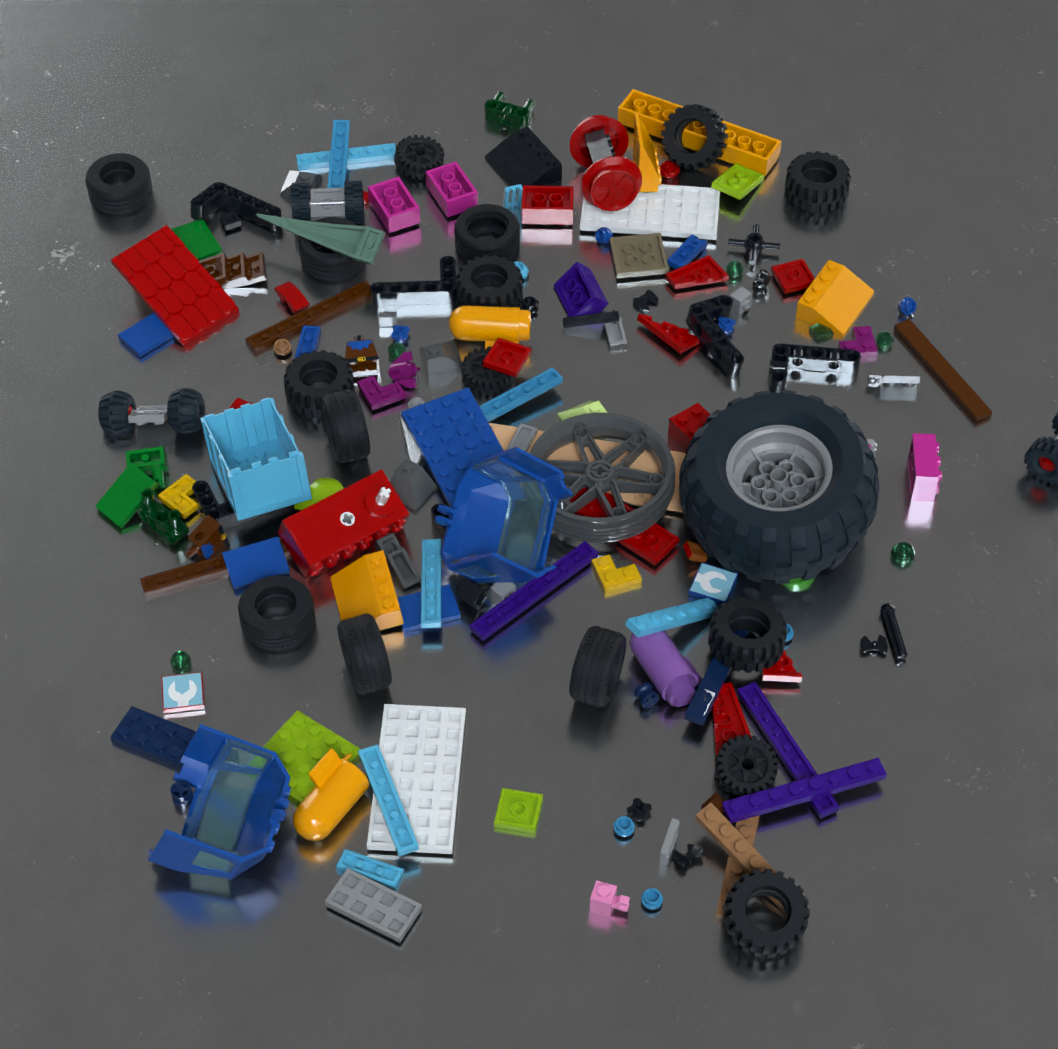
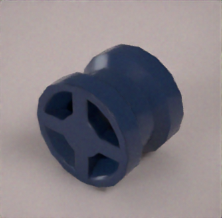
M649 682L641 684L634 691V695L637 699H640V704L643 708L653 706L660 697L657 692L653 691L654 687Z
M185 780L173 783L170 789L173 803L179 807L191 804L193 799L191 785Z

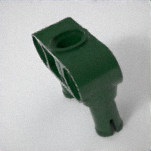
M498 91L493 99L485 102L484 112L487 121L517 129L529 127V120L532 116L531 112L535 107L534 100L528 99L525 105L521 107L503 102L505 94Z
M145 489L144 492H141L142 502L140 508L137 509L138 516L171 544H176L189 533V528L180 519V512L178 510H168L154 499L153 490Z

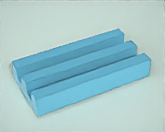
M521 184L505 187L504 208H510L511 210H514L515 206L517 209L521 208L523 192ZM512 190V193H511V202L509 203V194H510V191Z

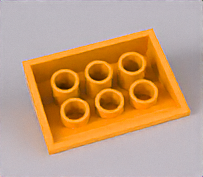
M635 113L633 162L639 167L642 174V186L639 192H658V185H661V175L657 149H654L653 142L639 114Z
M828 260L798 301L796 318L844 337L873 296L874 290L844 265Z
M384 550L364 555L330 577L341 621L367 613L374 617L379 630L404 624Z

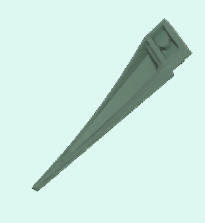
M256 214L260 219L352 260L373 265L385 236L384 231L368 226L331 224Z

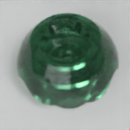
M899 542L893 546L891 555L895 561L907 564L914 559L916 552L911 544Z

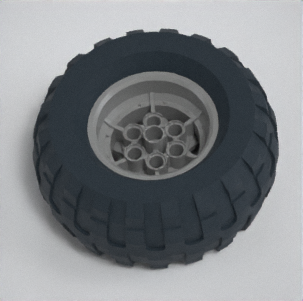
M782 390V393L756 392L754 396L745 399L739 397L728 402V406L724 410L714 411L707 418L703 427L698 428L686 450V456L681 463L679 474V497L684 520L704 552L710 558L718 559L721 566L732 573L742 572L747 576V579L761 582L762 579L775 580V584L790 583V579L802 578L804 581L818 577V573L821 570L827 569L831 571L840 565L847 554L854 552L867 534V529L872 524L877 511L879 498L878 465L860 427L856 423L850 422L847 414L837 406L830 407L824 403L823 399L817 396L809 395L807 397L798 395L796 391ZM748 476L751 478V483H745Z

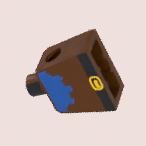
M357 335L353 338L354 341L346 343L345 360L351 365L353 374L380 372L379 357L372 340H364L362 335Z
M208 515L188 536L191 547L184 554L191 562L198 556L205 560L214 557L228 547L230 543L222 525Z

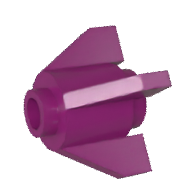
M412 351L401 354L388 369L389 377L407 388L417 387L416 378L412 379V377L416 376L417 371H421L420 367H416L414 362H410L413 360Z

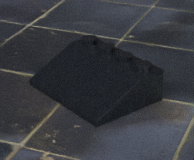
M528 126L512 132L485 155V159L509 186L521 184L522 188L523 185L543 186V183H554L562 179V163Z

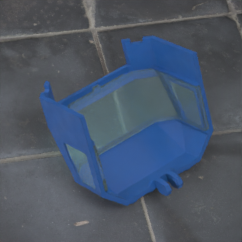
M518 447L472 462L456 485L451 508L445 505L438 506L437 510L444 515H449V519L443 516L435 517L436 523L447 526L440 553L447 569L477 583H522L539 578L557 568L554 565L544 567L558 501L573 496L570 488L567 489L563 480L565 476L562 470Z
M200 724L181 757L180 762L184 764L180 773L175 772L172 779L175 781L185 780L191 787L196 788L181 835L165 829L154 849H149L148 861L175 871L231 880L263 860L267 853L272 852L275 841L272 839L278 833L281 824L278 821L284 820L286 816V811L284 810L289 806L290 801L287 798L291 790V786H288L291 777L276 752Z

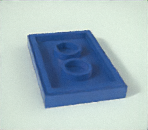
M155 313L118 334L119 340L139 357L144 356L175 337Z
M279 537L222 553L234 590L249 586L259 579L268 576L290 574Z
M450 584L441 586V623L460 619L461 614ZM421 592L397 597L404 622L401 625L403 632L421 629Z

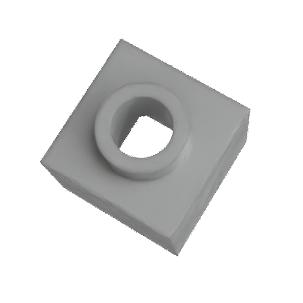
M740 287L730 294L733 300L731 309L737 314H741L751 307L752 293L744 287Z
M494 583L491 587V600L499 604L516 591V586L513 583Z

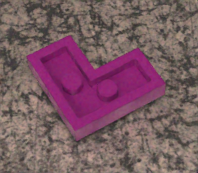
M871 326L853 327L854 340L839 341V349L856 350L861 354V358L874 357L878 354Z
M374 375L357 381L359 390L372 410L406 398L405 392L398 381L383 387L379 385Z

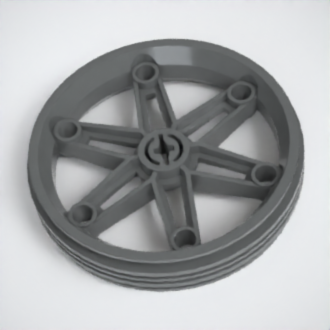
M588 413L567 418L546 430L534 443L529 453L562 470L565 476L563 479L565 484L571 485L570 490L573 496L558 501L552 530L574 540L608 543L634 537L649 529L663 516L674 494L675 463L665 440L647 424L625 415ZM593 438H613L623 440L624 442L603 455ZM574 442L580 461L548 460L547 458L558 449ZM587 446L596 459L590 463L584 450ZM646 450L658 463L661 474L649 473L629 467ZM625 452H630L617 466L611 464ZM618 478H619V479H626V480H633V481L618 480ZM525 480L527 498L530 499L529 501L533 506L535 514L541 520L545 499L537 480ZM587 487L589 489L573 503L569 502L582 488ZM610 490L617 506L613 509L604 493ZM620 493H649L654 496L643 506L627 513ZM596 498L607 517H585L575 515L574 513Z

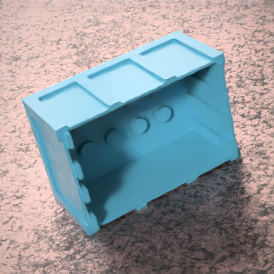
M268 397L261 399L259 403L252 405L247 403L240 405L241 408L238 409L230 408L224 410V413L217 415L212 413L200 418L210 463L238 521L312 499L304 455L302 451L299 452L293 435L289 433L285 426L282 414L280 415L276 409L273 398Z

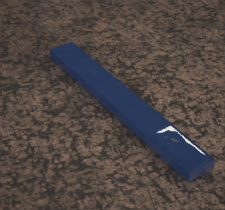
M739 630L734 633L747 639L750 631ZM715 655L684 714L685 720L702 726L732 667H725L723 662H719L715 658Z

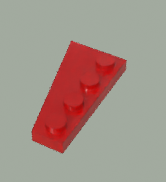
M732 682L723 685L713 705L715 758H717L720 749L729 739H735L739 735L741 737L749 735L752 738Z

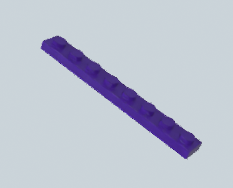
M584 541L555 562L553 565L557 568L529 581L469 625L470 630L484 641L588 565L592 559L597 558L598 551Z
M754 682L739 688L737 691L738 696L794 780L798 781L818 775L757 683ZM832 795L809 801L820 819L839 811V805Z
M878 757L722 802V808L728 821L734 823L884 780L887 777V773Z

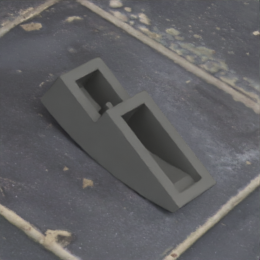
M394 533L376 541L375 547L377 551L384 550L388 568L403 589L421 582V578L404 547L401 548Z

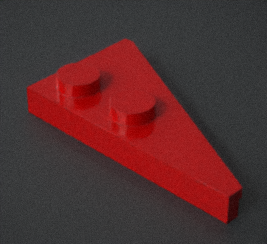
M638 314L637 321L680 354L701 344L695 335L688 333V329L680 328L665 321L660 324L652 321L653 317Z
M784 650L783 655L780 656V660L776 664H773L768 669L763 668L762 680L801 682L802 674L800 672L797 673L793 667V661L786 655Z

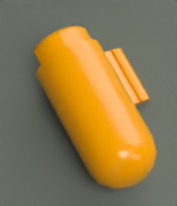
M461 306L451 313L448 325L451 334L456 339L485 342V349H487V346L492 348L498 338L519 344V341H528L530 339L531 312L529 310H520V307Z
M330 748L308 774L316 786L298 805L293 814L295 830L306 840L319 841L326 838L369 788L367 776L349 762L348 759L352 754H346L343 759H340L338 754Z

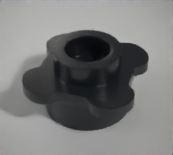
M528 296L522 300L520 310H529L532 313L538 311L537 305L539 301L534 297Z
M640 798L633 799V804L627 807V813L635 820H644L647 812L652 810V806L649 803L642 802Z

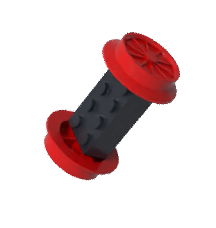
M604 115L590 116L580 122L571 135L569 149L573 159L578 164L588 168L581 182V189L585 199L593 206L602 210L617 211L627 207L634 201L642 186V174L639 167L632 160L623 157L629 144L626 128L618 120Z

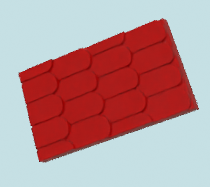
M167 225L111 259L112 265L184 348L239 312V308L232 298L220 287V284L199 263V260Z

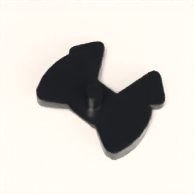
M647 290L640 297L633 298L634 306L645 312L650 311L647 305L648 301L655 304L659 302L658 297L651 290Z
M879 635L878 640L870 642L867 636L861 638L860 651L862 654L868 651H879L887 654L888 644L886 638L882 635Z
M688 844L689 852L682 854L677 850H673L671 857L680 866H686L687 863H692V860L696 857L704 856L702 847Z

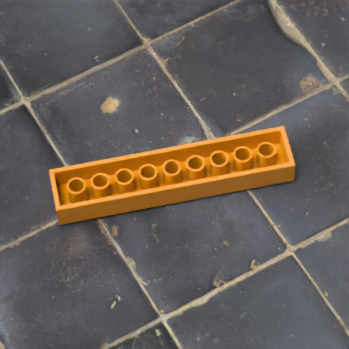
M632 89L618 107V121L634 129L635 113H638L648 134L664 139V136L661 135V130H665L664 122L669 121L668 116L670 113H676L675 109L678 107L683 108V106ZM699 121L689 123L682 134L683 146L695 151H700L707 140L706 128ZM722 121L727 127L725 133H728V139H725L724 142L727 143V147L722 149L724 153L722 157L717 158L732 164H740L766 176L780 157L781 140Z

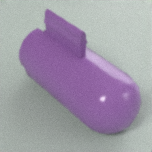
M665 630L642 637H637L632 632L629 641L631 652L662 698L674 707L689 704L696 693L694 687H699L702 681V677L687 657H683Z

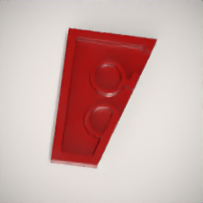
M710 255L666 274V280L674 289L724 282L729 279V275Z

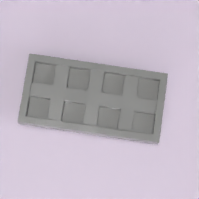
M349 868L346 869L325 900V906L399 943L422 910V904Z

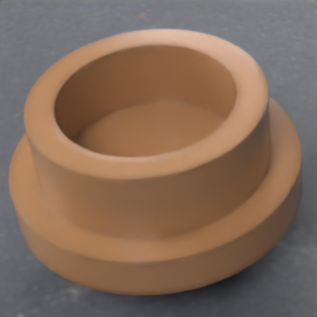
M286 339L277 340L273 347L277 355H287L292 349L291 344Z

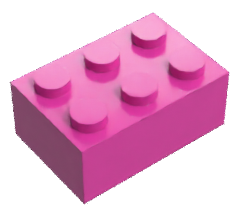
M457 162L426 171V187L447 218L478 205V192Z
M400 177L368 186L369 203L389 233L420 223V208Z
M912 434L908 454L911 501L934 502L935 495L939 494L938 482L942 481V471L938 469L941 464V457L937 456V453H939V442H936L935 434Z

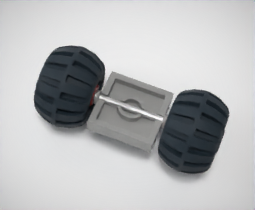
M181 388L174 391L169 396L168 405L139 406L136 409L133 397L119 390L103 395L98 405V419L102 430L114 436L129 433L133 430L135 423L136 425H145L148 422H153L154 425L164 424L167 419L173 430L183 434H190L202 428L200 418L205 416L204 399L200 392L191 388Z

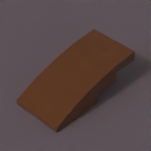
M262 251L249 256H245L241 252L227 257L225 253L199 261L220 284L222 289L240 287L267 280L265 256Z

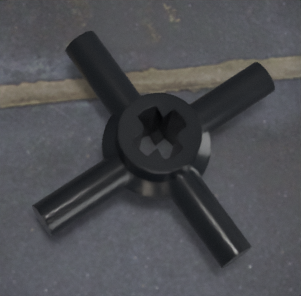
M758 224L753 225L752 233L747 236L746 240L729 239L728 242L729 246L745 247L747 254L750 255L749 264L751 265L756 263V256L761 254L763 249L780 250L781 243L764 242L762 235L759 234L760 226Z

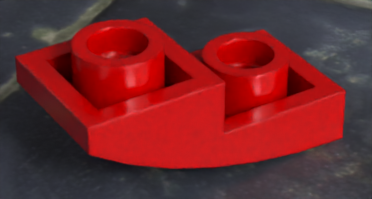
M290 281L274 288L281 301L288 304L293 314L309 307L310 303Z

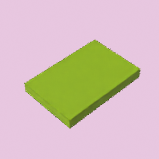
M735 163L712 182L711 188L741 200L764 181L765 175Z

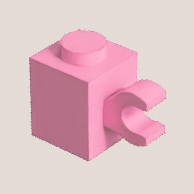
M596 880L590 897V912L606 917H611L613 908L627 912L630 905V897L624 895L617 896V886Z

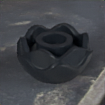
M760 269V273L755 276V282L752 284L755 287L754 289L763 290L767 287L771 278L767 270Z

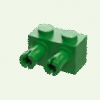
M163 446L126 451L127 466L132 462L145 474L152 475V479L158 483L155 489H159V486L161 489L165 487L163 473L168 472V461Z

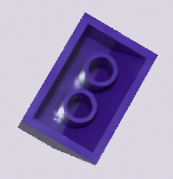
M576 262L554 284L569 317L600 313L609 304L591 269L579 262Z

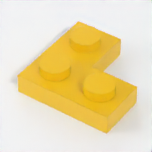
M185 474L158 494V498L171 510H178L181 517L186 519L198 509V504L189 498L193 494L192 486L197 481Z
M610 554L592 559L591 561L605 593L642 583L641 575L635 564L616 569Z

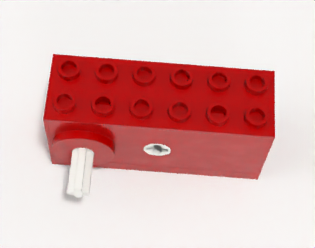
M381 469L282 520L278 535L304 578L309 576L315 577L322 572V569L326 567L330 569L337 565L339 560L351 558L354 556V552L368 549L371 543L392 532L394 534L403 530L404 524L407 523L406 520L410 514Z

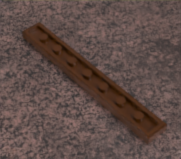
M365 280L245 338L246 343L254 353L275 344L279 339H285L302 331L303 325L312 326L370 298L371 285Z
M910 319L895 324L894 330L976 422L992 416V410Z
M279 538L285 557L291 555L281 538ZM219 555L140 578L145 597L227 574L228 571L223 556Z

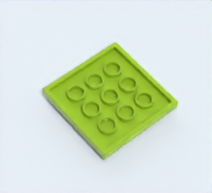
M298 710L263 746V748L276 752L291 777L288 785L291 786L288 798L297 804H300L316 786L308 774L330 748L338 754L340 759H343L346 754H352L348 759L352 764L358 760V750H361ZM256 754L248 763L263 765L267 757ZM248 772L257 778L258 773Z

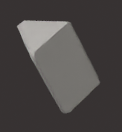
M397 311L379 312V327L397 325Z

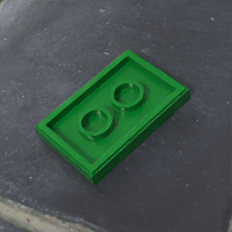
M195 220L171 229L199 261L223 253L221 246L204 220Z
M131 462L95 507L120 528H123L137 509L140 508L142 502L141 492H144L147 488L154 490L158 483Z

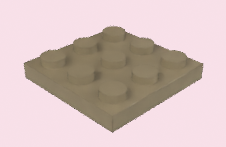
M661 233L609 238L617 278L669 273Z

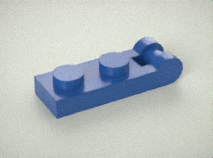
M692 234L667 259L668 266L678 269L689 264L701 251L706 249L708 242L703 239L699 240L697 236Z

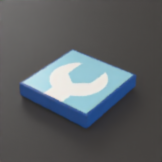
M701 562L688 595L699 599L709 598L718 605L724 602L727 604L738 579V573H732Z

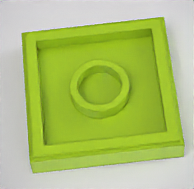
M502 788L494 827L536 834L543 794Z

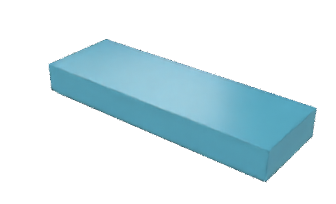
M344 849L336 865V870L345 872L349 868L393 890H396L404 874V869L348 849Z

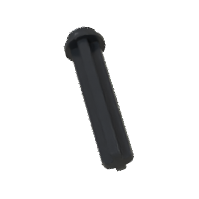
M613 309L611 312L563 318L564 328L610 322L616 324V322L620 321L619 311Z
M886 603L881 606L880 614L884 617L897 659L903 660L907 658L908 654L896 619V609L891 603Z

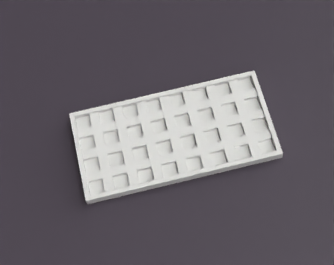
M661 184L658 185V192H639L630 205L617 211L602 210L590 204L583 197L580 230L597 231L601 227H607L612 233L639 235L661 233V236L689 238L693 234L698 239L716 240L720 191L708 187Z
M384 704L379 748L419 845V850L415 852L453 853L466 708ZM373 793L367 850L396 851Z

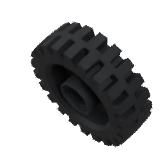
M411 135L407 136V139L403 138L396 146V168L400 170V173H405L406 177L411 175V179L418 177V180H422V177H424L426 180V171L443 166L444 149L439 142L436 143L435 139L431 140V137L427 136V138H424V135H420V137L414 135L412 138Z
M487 346V349L480 347V351L477 348L474 349L473 353L469 352L468 356H465L464 361H462L461 373L465 387H469L471 392L474 390V393L477 395L481 392V396H486V393H489V396H493L494 392L496 395H499L500 390L504 393L507 388L511 387L515 379L513 376L483 367V361L491 350V346Z
M739 735L735 739L731 738L722 746L715 762L716 778L720 780L719 784L721 787L724 786L727 793L729 791L732 792V796L735 797L737 795L742 797L769 789L774 783L778 772V759L775 758L776 753L774 750H771L769 744H765V740H757V736L750 738L749 735H744L743 737ZM742 764L750 765L751 769H744Z

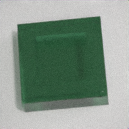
M820 323L809 326L810 332L817 341L832 337L834 334L831 328Z

